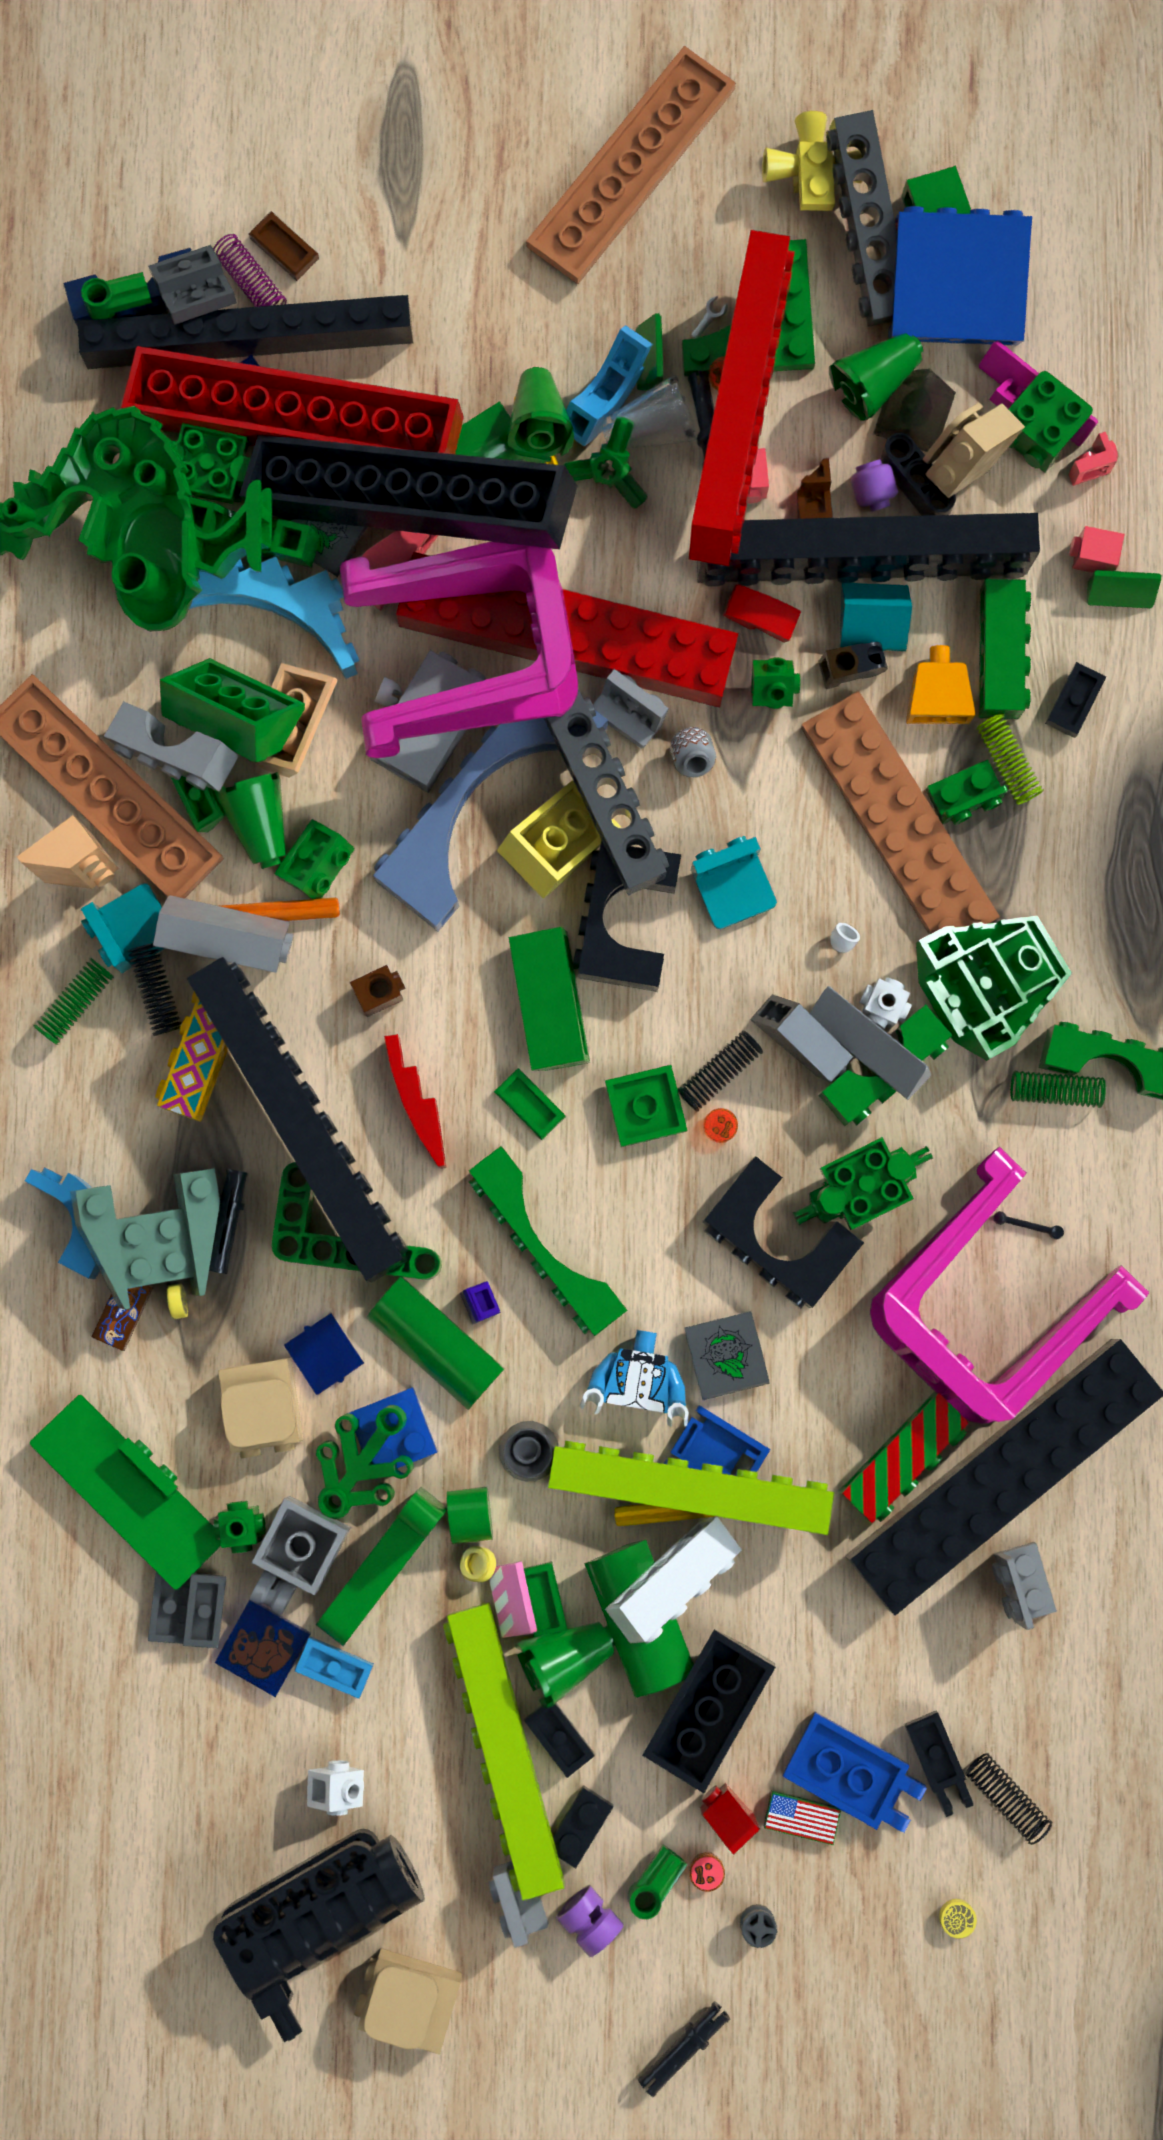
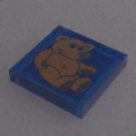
M249 1600L215 1663L276 1697L311 1632L283 1616H279L267 1607Z

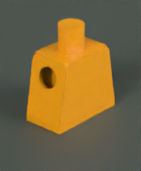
M931 646L929 648L930 662L918 663L914 671L906 724H970L975 716V708L967 666L965 663H950L949 646Z

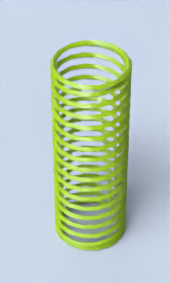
M998 714L981 723L976 730H979L978 733L982 734L983 743L987 744L988 752L992 753L993 761L997 762L998 771L1002 772L1003 780L1007 781L1005 785L1009 786L1008 790H1012L1013 799L1017 800V805H1020L1040 795L1044 789H1041L1042 786H1038L1017 797L1020 793L1039 784L1040 781H1036L1022 790L1014 792L1018 788L1036 780V776L1011 788L1016 783L1029 778L1035 772H1030L1018 780L1009 783L1014 778L1030 771L1032 767H1028L1013 777L1007 778L1030 763H1024L1011 772L1005 773L1007 770L1027 760V758L1018 760L1025 754L1016 755L1022 751V748L996 760L1001 755L1016 749L1020 745L1017 743L994 755L997 751L1017 741V739H1013L1007 742L1015 735L1011 734L1005 737L1012 730L1005 731L1010 725L1003 726L1007 723V720L1001 721L1005 716L1004 714ZM992 726L988 730L981 732L984 728ZM999 728L998 730L994 731V732L991 733L990 735L983 737L985 734H987V733H989V732H991V731H993V730ZM999 734L998 736H996V737L993 738L992 740L986 741V740H988L990 737H993V736ZM1001 739L994 745L989 746L992 742ZM1000 744H1003V745L1000 746L999 748H997V749H995V750H992L994 747H996V746H998V745H1000ZM1016 755L1015 757L1011 758L1010 760L1006 761L1005 763L999 764V763L1002 762L1003 760L1008 759V758H1010V757ZM1018 760L1017 762L1013 763L1012 765L1008 766L1007 768L1001 769V768H1003L1005 765H1007V764H1009V763H1012V762Z

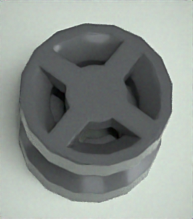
M760 1904L751 1905L744 1910L740 1918V1928L745 1941L756 1948H765L770 1945L777 1935V1924L771 1910Z

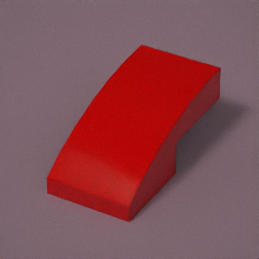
M737 584L733 588L723 616L749 630L757 628L785 643L791 639L801 610L774 597Z

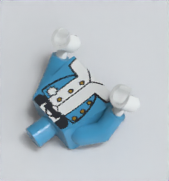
M641 1330L636 1331L633 1350L619 1348L618 1352L609 1353L593 1370L587 1391L584 1393L580 1403V1407L583 1409L587 1401L594 1402L597 1405L595 1414L600 1412L603 1402L667 1413V1424L672 1427V1418L674 1416L682 1417L684 1419V1427H686L689 1415L686 1408L685 1385L677 1366L668 1361V1356L654 1354L657 1333Z

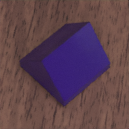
M488 1281L460 1292L472 1324L501 1313Z

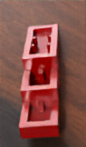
M399 1035L384 1036L391 1071L403 1106L418 1137L440 1169L447 1168L437 1100L435 1098L423 1099L417 1066L404 1067Z

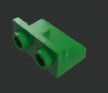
M987 759L928 785L926 792L942 825L950 821L957 825L972 817L971 812L983 808L984 812L1001 805L1003 803L1001 799L1007 794L1008 789L1006 785H1000Z
M311 819L274 874L282 881L303 892L310 899H320L328 892L332 882L343 866L348 863L350 856L354 852V847L339 833Z

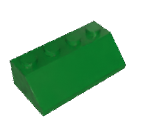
M211 658L160 679L161 714L163 717L193 732L197 731L217 739L235 753L255 763L264 761L267 757L282 750L305 710V703Z

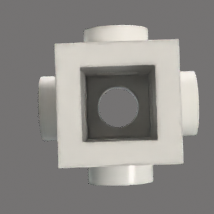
M886 978L885 981L879 979L874 986L867 985L859 1002L864 1005L862 1013L880 1028L885 1029L887 1027L892 1029L897 1021L902 1023L905 1021L912 1004L907 1003L910 993L903 990L905 986L894 979ZM882 997L894 1001L893 1006L886 1007L882 1003Z
M344 1760L329 1761L328 1767L308 1770L307 1807L326 1811L328 1815L334 1816L348 1814V1809L363 1807L364 1770L349 1767V1761Z

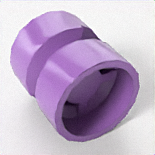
M587 1885L577 1892L561 1908L556 1916V1919L569 1934H577L576 1942L589 1957L597 1955L607 1947L623 1928L622 1921L610 1908H602L603 1899L591 1885Z

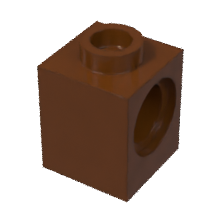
M387 965L350 982L367 1017L404 1000L400 991L406 988L398 971L391 973ZM378 982H385L389 985L388 993L381 998L372 996L371 989L373 985Z

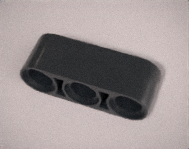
M904 433L891 435L886 441L881 455V462L892 467L897 486L921 516L950 515L956 501V495L954 494L948 498L925 475L933 464H927L923 460L925 454L911 437ZM893 449L901 450L905 457H894L890 451ZM914 474L921 475L926 482L916 483L910 476ZM940 500L945 504L946 508H935L931 501Z

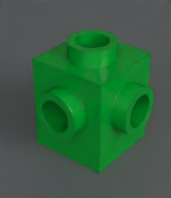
M779 657L770 658L769 660H753L751 677L752 706H766L771 709H779L783 706L793 707V695L800 693V673H794L793 660H785Z
M248 1501L227 1503V1509L218 1512V1519L213 1521L215 1540H221V1548L231 1547L232 1553L252 1551V1544L262 1541V1535L266 1534L265 1517L263 1513L259 1514V1505L248 1507ZM233 1522L242 1524L243 1532L240 1535L234 1534Z

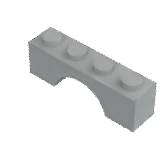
M126 702L122 703L104 735L106 739L115 745L113 750L116 753L130 760L134 755L138 757V762L153 770L160 766L162 767V772L176 780L184 776L186 777V782L204 791L206 786L217 791L221 790L239 757L223 742L197 731L186 741L178 745L165 746V725L148 711Z

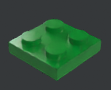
M672 1065L605 1080L621 1148L688 1131Z

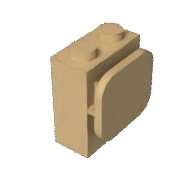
M980 403L968 408L946 427L923 457L927 464L935 461L925 475L948 498L988 473L1025 428L1003 404L998 405L982 416L979 415L983 412L984 407Z
M292 1358L218 1370L222 1393V1416L230 1453L240 1452L241 1458L261 1455V1448L274 1446L275 1453L295 1450V1443L301 1442L304 1439Z
M381 1948L378 1959L370 1958L364 1980L371 1981L367 1995L360 1993L354 2016L361 2017L357 2030L366 2032L374 2040L408 2050L419 2048L440 2055L460 1987L462 1973Z

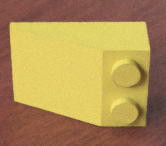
M572 780L511 830L497 849V852L544 899L592 855L593 850L600 848L602 840ZM612 819V823L614 824V826L620 828L621 826L614 819Z

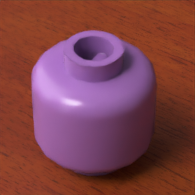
M881 459L855 467L857 473L852 475L851 484L857 504L860 507L870 506L871 512L889 507V499L894 498L898 493L892 467L889 464H882Z

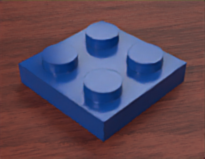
M414 1387L349 1412L358 1419L359 1425L355 1433L362 1450L376 1431V1416L383 1408L389 1405H397L406 1414L407 1422L405 1427L397 1434L389 1436L370 1464L392 1462L401 1455L408 1456L415 1462L438 1453ZM389 1413V1421L393 1424H398L397 1415ZM398 1462L397 1468L405 1466L406 1464L403 1462Z

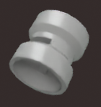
M264 1570L251 1594L250 1600L257 1604L265 1603L270 1606L272 1612L281 1616L297 1586L286 1580L283 1581L277 1578L276 1575Z

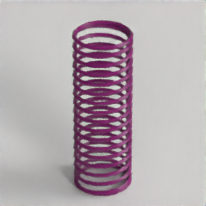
M235 234L225 235L215 244L214 252L217 245L223 239L229 237L219 245L216 255L222 267L225 268L255 307H259L258 304L261 302L260 306L276 305L280 299H283L280 305L287 303V298L282 295L276 284L269 279L263 268H260V265L257 264V261L254 260V257L241 244V241L238 240ZM232 238H235L234 241L227 244L222 249L221 253L218 254L219 249L222 247L224 243H226L228 240ZM238 247L235 252L226 257L234 248ZM241 251L238 256L229 261L237 252ZM244 255L240 261L232 265L240 256ZM247 259L243 265L236 269L243 260ZM248 263H250L249 266H248L246 269H244L243 271H241V272L239 273V271H240L245 265H247ZM251 267H253L252 270H251L249 273H247L246 275H244V276L242 277V275H243L248 269H250ZM254 271H256V273H255L252 277H250L249 279H247V280L245 281V279H246L251 273H253ZM257 275H259V277H258L255 281H253L252 283L249 284V282H250L254 277H256ZM260 279H262V281H261L258 285H256L255 287L252 288V286H253L256 282H258ZM265 283V285L260 290L256 291V289L259 286ZM269 286L263 294L259 295L262 290ZM272 290V292L267 297L262 299L269 291ZM275 295L270 301L265 303L271 296Z

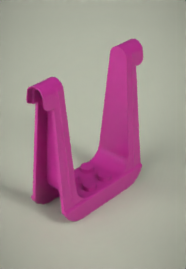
M487 542L371 570L370 563L365 557L346 560L340 565L344 602L352 607L504 591H522L527 596L529 612L533 622L531 624L538 652L537 660L530 667L363 714L361 723L365 751L368 757L385 758L397 755L400 751L399 739L553 716L561 717L572 708L578 696V678L563 590L558 577L555 556L551 548Z
M1000 1146L977 1167V1175L985 1184L872 1299L870 1308L872 1326L879 1337L934 1392L940 1393L967 1421L979 1424L1014 1419L1018 1412L1113 1308L1120 1313L1134 1310L1149 1294V1291L1122 1265L1118 1266L992 1384L985 1383L972 1372L974 1366L964 1355L958 1353L955 1356L946 1347L949 1343L947 1338L935 1328L930 1331L921 1320L919 1312L920 1300L928 1288L1026 1175L1027 1172Z

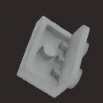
M615 669L607 677L602 694L593 703L595 710L608 719L609 726L640 748H644L662 727L669 710L659 697L648 694L637 686V683L630 676L622 675Z
M512 1861L494 1867V1880L489 1881V1887L494 1903L501 1902L504 1916L499 1917L504 1937L505 1939L511 1937L514 1948L528 1944L530 1933L547 1928L548 1920L540 1896L522 1900L520 1891H513L509 1870L514 1869Z

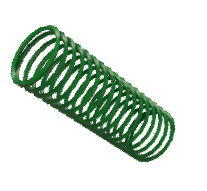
M90 958V961L94 965L86 962V964L93 971L83 966V969L89 975L79 970V973L88 981L78 974L76 977L83 984L76 979H72L82 990L69 983V986L78 994L68 987H65V989L73 997L62 991V994L72 1003L58 995V998L68 1007L55 1000L67 1013L54 1004H51V1006L62 1016L50 1008L47 1009L58 1020L44 1012L57 1026L43 1016H40L41 1019L52 1029L37 1020V1023L51 1035L37 1025H33L35 1029L56 1045L60 1043L58 1037L63 1039L61 1033L67 1034L65 1029L70 1030L67 1024L74 1026L71 1020L78 1022L75 1016L81 1018L77 1011L84 1013L81 1007L88 1009L86 1004L92 1005L87 998L95 1001L92 995L99 997L96 991L102 993V990L97 985L105 989V985L102 982L109 984L103 976L109 980L114 978L110 972L92 958Z
M1015 1070L1012 1074L1010 1087L1012 1101L1016 1100L1018 1102L1021 1096L1022 1102L1026 1099L1029 1103L1032 1096L1033 1103L1036 1102V1099L1040 1103L1043 1098L1044 1104L1048 1100L1049 1104L1053 1101L1056 1105L1059 1100L1060 1105L1063 1102L1065 1105H1068L1070 1100L1071 1106L1075 1102L1076 1106H1079L1081 1103L1083 1107L1086 1103L1087 1107L1092 1105L1093 1108L1096 1104L1098 1108H1101L1105 1101L1106 1083L1103 1077L1095 1079L1094 1076L1091 1078L1089 1076L1085 1078L1081 1076L1079 1078L1078 1075L1075 1077L1070 1075L1068 1077L1067 1074L1064 1076L1059 1074L1057 1076L1056 1073L1053 1075L1051 1073L1047 1075L1043 1073L1041 1075L1040 1072L1037 1074L1032 1072L1030 1074L1029 1071L1026 1073L1021 1071L1019 1073L1018 1070ZM1023 1073L1024 1078L1021 1087V1075ZM1027 1074L1029 1075L1028 1084L1026 1079ZM1033 1074H1034V1077H1035V1078H1034L1033 1086H1032V1076H1033ZM1038 1075L1040 1076L1039 1084L1037 1081ZM1016 1076V1089L1013 1098V1085ZM1100 1087H1101V1096H1100V1103H1099V1091H1100Z

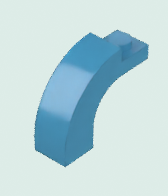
M626 325L619 330L608 356L595 378L581 394L570 401L566 409L574 429V440L584 447L604 430L622 407L645 368L642 365L653 345Z
M44 1167L42 1172L31 1169L25 1182L60 1200L71 1216V1238L58 1263L88 1279H96L100 1270L95 1264L83 1237H81L75 1226L70 1191L92 1187L83 1179L71 1173H68L63 1183H60L62 1176Z

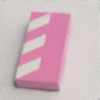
M522 1561L496 1566L495 1572L489 1581L502 1638L536 1632L537 1627Z

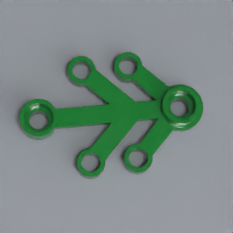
M389 1405L377 1414V1429L359 1455L354 1433L358 1429V1419L353 1414L346 1413L336 1420L335 1429L340 1435L346 1467V1474L340 1482L335 1465V1459L338 1458L340 1453L338 1445L333 1441H325L316 1450L317 1459L321 1462L325 1488L318 1496V1506L325 1516L339 1519L348 1514L352 1506L367 1504L385 1506L393 1500L395 1492L388 1483H380L373 1490L353 1492L351 1490L361 1480L392 1476L403 1479L413 1471V1461L405 1455L398 1456L392 1462L370 1464L389 1436L397 1434L405 1427L407 1417L401 1407ZM389 1413L397 1415L398 1424H393L389 1421ZM343 1419H346L351 1423V1430H345L343 1428ZM324 1447H329L332 1450L331 1458L324 1455ZM398 1462H403L406 1464V1472H401L398 1470ZM379 1489L387 1492L388 1498L386 1500L379 1497ZM332 1495H337L341 1499L340 1506L332 1502Z

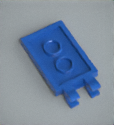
M816 1711L782 1774V1777L876 1830L881 1821H884L905 1833L911 1820L908 1815L893 1808L901 1791L921 1801L927 1789L924 1783L906 1775L910 1766L908 1763Z

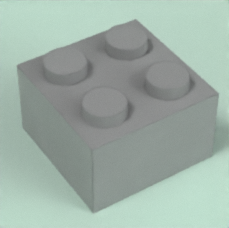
M288 1496L283 1500L252 1563L315 1595L320 1590L351 1527L336 1519L327 1517L319 1510Z

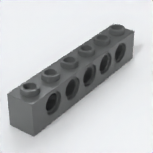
M869 110L836 117L833 119L829 130L826 131L827 147L830 152L834 151L836 161L832 168L834 182L836 185H840L842 198H839L840 213L842 218H847L849 231H846V244L848 251H853L855 264L852 265L853 280L855 285L860 284L862 297L859 298V311L861 317L866 318L868 327L892 322L897 230L874 111ZM855 147L859 149L862 158L858 160L852 159L847 154V148ZM856 180L865 182L868 186V192H857L853 182ZM865 213L871 215L875 221V226L867 227L863 225L860 221V215ZM866 248H877L881 253V259H870ZM882 280L885 282L888 289L887 293L880 294L876 292L873 287V281Z
M578 689V696L572 708L563 716L546 717L543 719L629 896L665 879L667 873L665 868L669 867V863L662 848L656 850L651 840V837L655 835L647 818L641 819L636 807L640 806L634 789L632 787L627 789L621 778L625 776V771L619 758L615 757L612 759L607 749L608 746H611L605 729L603 727L597 728L593 717L596 716V711L590 698L586 697L583 699ZM573 725H582L586 728L587 732L581 737H574L568 730ZM592 754L598 756L602 762L597 767H588L584 764L583 759ZM602 785H611L615 788L616 793L610 798H604L599 795L597 790ZM617 815H625L630 819L631 823L626 828H617L612 823V819ZM631 845H639L645 850V855L642 858L633 859L627 854L626 850Z

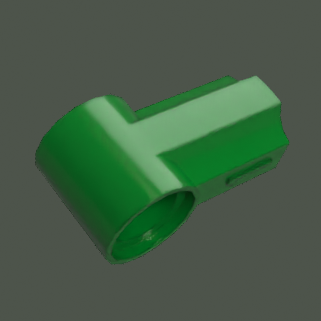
M143 272L109 281L92 278L86 281L81 289L85 308L93 320L109 319L114 316L115 312L152 303ZM97 297L105 298L100 303L92 302Z
M664 1845L660 1847L639 1880L628 1891V1902L631 1911L642 1920L654 1918L659 1913L662 1902L688 1865L679 1855ZM643 1891H648L654 1895L652 1904L647 1908H640L635 1904L636 1896Z

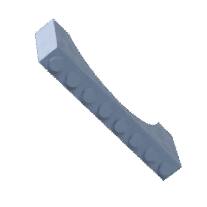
M596 711V716L593 717L597 728L603 727L606 731L608 729V719ZM543 718L500 724L497 728L492 726L481 740L483 745L476 753L471 751L460 764L462 770L454 779L449 777L442 784L438 791L441 794L433 805L429 802L421 809L417 815L419 820L412 830L406 828L395 842L397 845L396 849L390 856L384 854L374 867L376 871L373 875L375 881L437 932L459 908L449 874V846L458 815L473 791L502 766L530 754L558 750ZM573 725L568 730L574 737H581L587 732L586 728L582 725Z

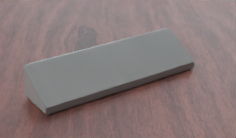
M830 986L823 991L810 1014L848 1052L904 1098L909 1100L931 1077L929 1067Z

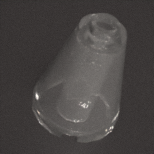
M677 375L668 377L607 416V424L602 426L606 443H608L617 417H625L634 422V428L627 449L687 443L697 440L686 398L683 394H680L679 387H681Z

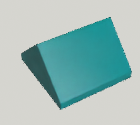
M842 583L840 648L860 643L880 642L883 651H906L912 613V602L908 585Z

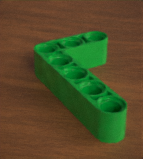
M296 1162L288 1164L283 1169L272 1237V1251L279 1260L290 1263L360 1271L357 1265H353L350 1262L349 1252L340 1237L309 1233L314 1193L308 1182L301 1187L296 1188L292 1186L291 1175L299 1167ZM293 1203H299L303 1210L302 1216L299 1220L290 1222L286 1217V1209ZM288 1237L295 1238L298 1243L297 1251L291 1256H285L281 1251L282 1241ZM327 1241L332 1247L331 1256L326 1260L320 1261L315 1255V1248L318 1243ZM407 1246L409 1251L404 1255L408 1261L386 1275L430 1280L440 1273L442 1260L431 1249ZM424 1254L431 1255L435 1260L434 1269L428 1274L420 1273L416 1266L418 1258Z
M420 1487L316 1623V1626L344 1646L447 1511V1506Z

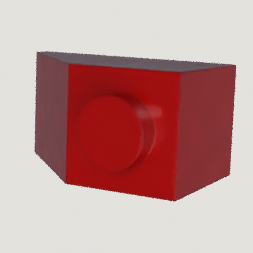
M726 1783L721 1788L717 1786L712 1787L701 1799L704 1803L700 1807L703 1817L733 1855L760 1830L753 1812Z

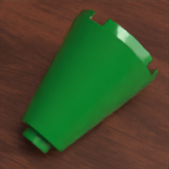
M903 333L838 359L828 367L832 386L835 391L839 388L842 389L846 397L841 401L853 416L860 421L868 420L875 415L922 362L921 353H923V346L914 335L910 337L908 334Z
M532 367L525 370L519 379L507 431V443L509 448L511 446L514 449L515 455L519 459L528 462L545 463L551 461L550 456L560 453V457L567 454L573 446L574 429L551 372L542 367Z
M275 772L273 774L269 773L236 782L232 787L225 788L223 786L220 791L214 790L216 800L252 863H260L262 869L281 864L279 857L285 856L286 851L279 773Z
M600 1622L525 1639L515 1644L516 1649L523 1651L517 1656L532 1690L535 1691L540 1688L544 1695L543 1698L539 1699V1702L545 1709L554 1706L614 1655L613 1646H615L608 1625L603 1627Z

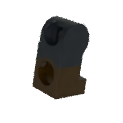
M880 642L860 643L826 650L818 661L826 689L838 687L841 683L874 677L888 670Z

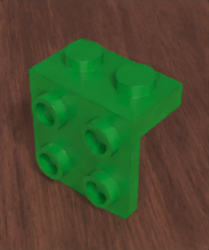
M1042 371L1008 409L1025 426L1009 448H1014L1022 454L1030 466L1039 468L1046 473L1054 464L1060 451L1089 419L1093 408L1048 371Z

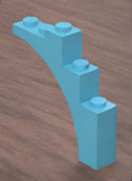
M273 557L261 563V572H255L251 567L245 570L241 559L238 560L233 569L223 579L199 571L200 579L198 583L202 591L192 600L189 609L215 604L248 605L274 612L295 622L315 637L333 657L345 679L358 674L354 663L360 660L352 642L345 644L341 633L346 632V629L337 612L343 610L340 599L344 597L343 590L337 578L330 579L327 570L295 583L288 566L281 567L277 557Z

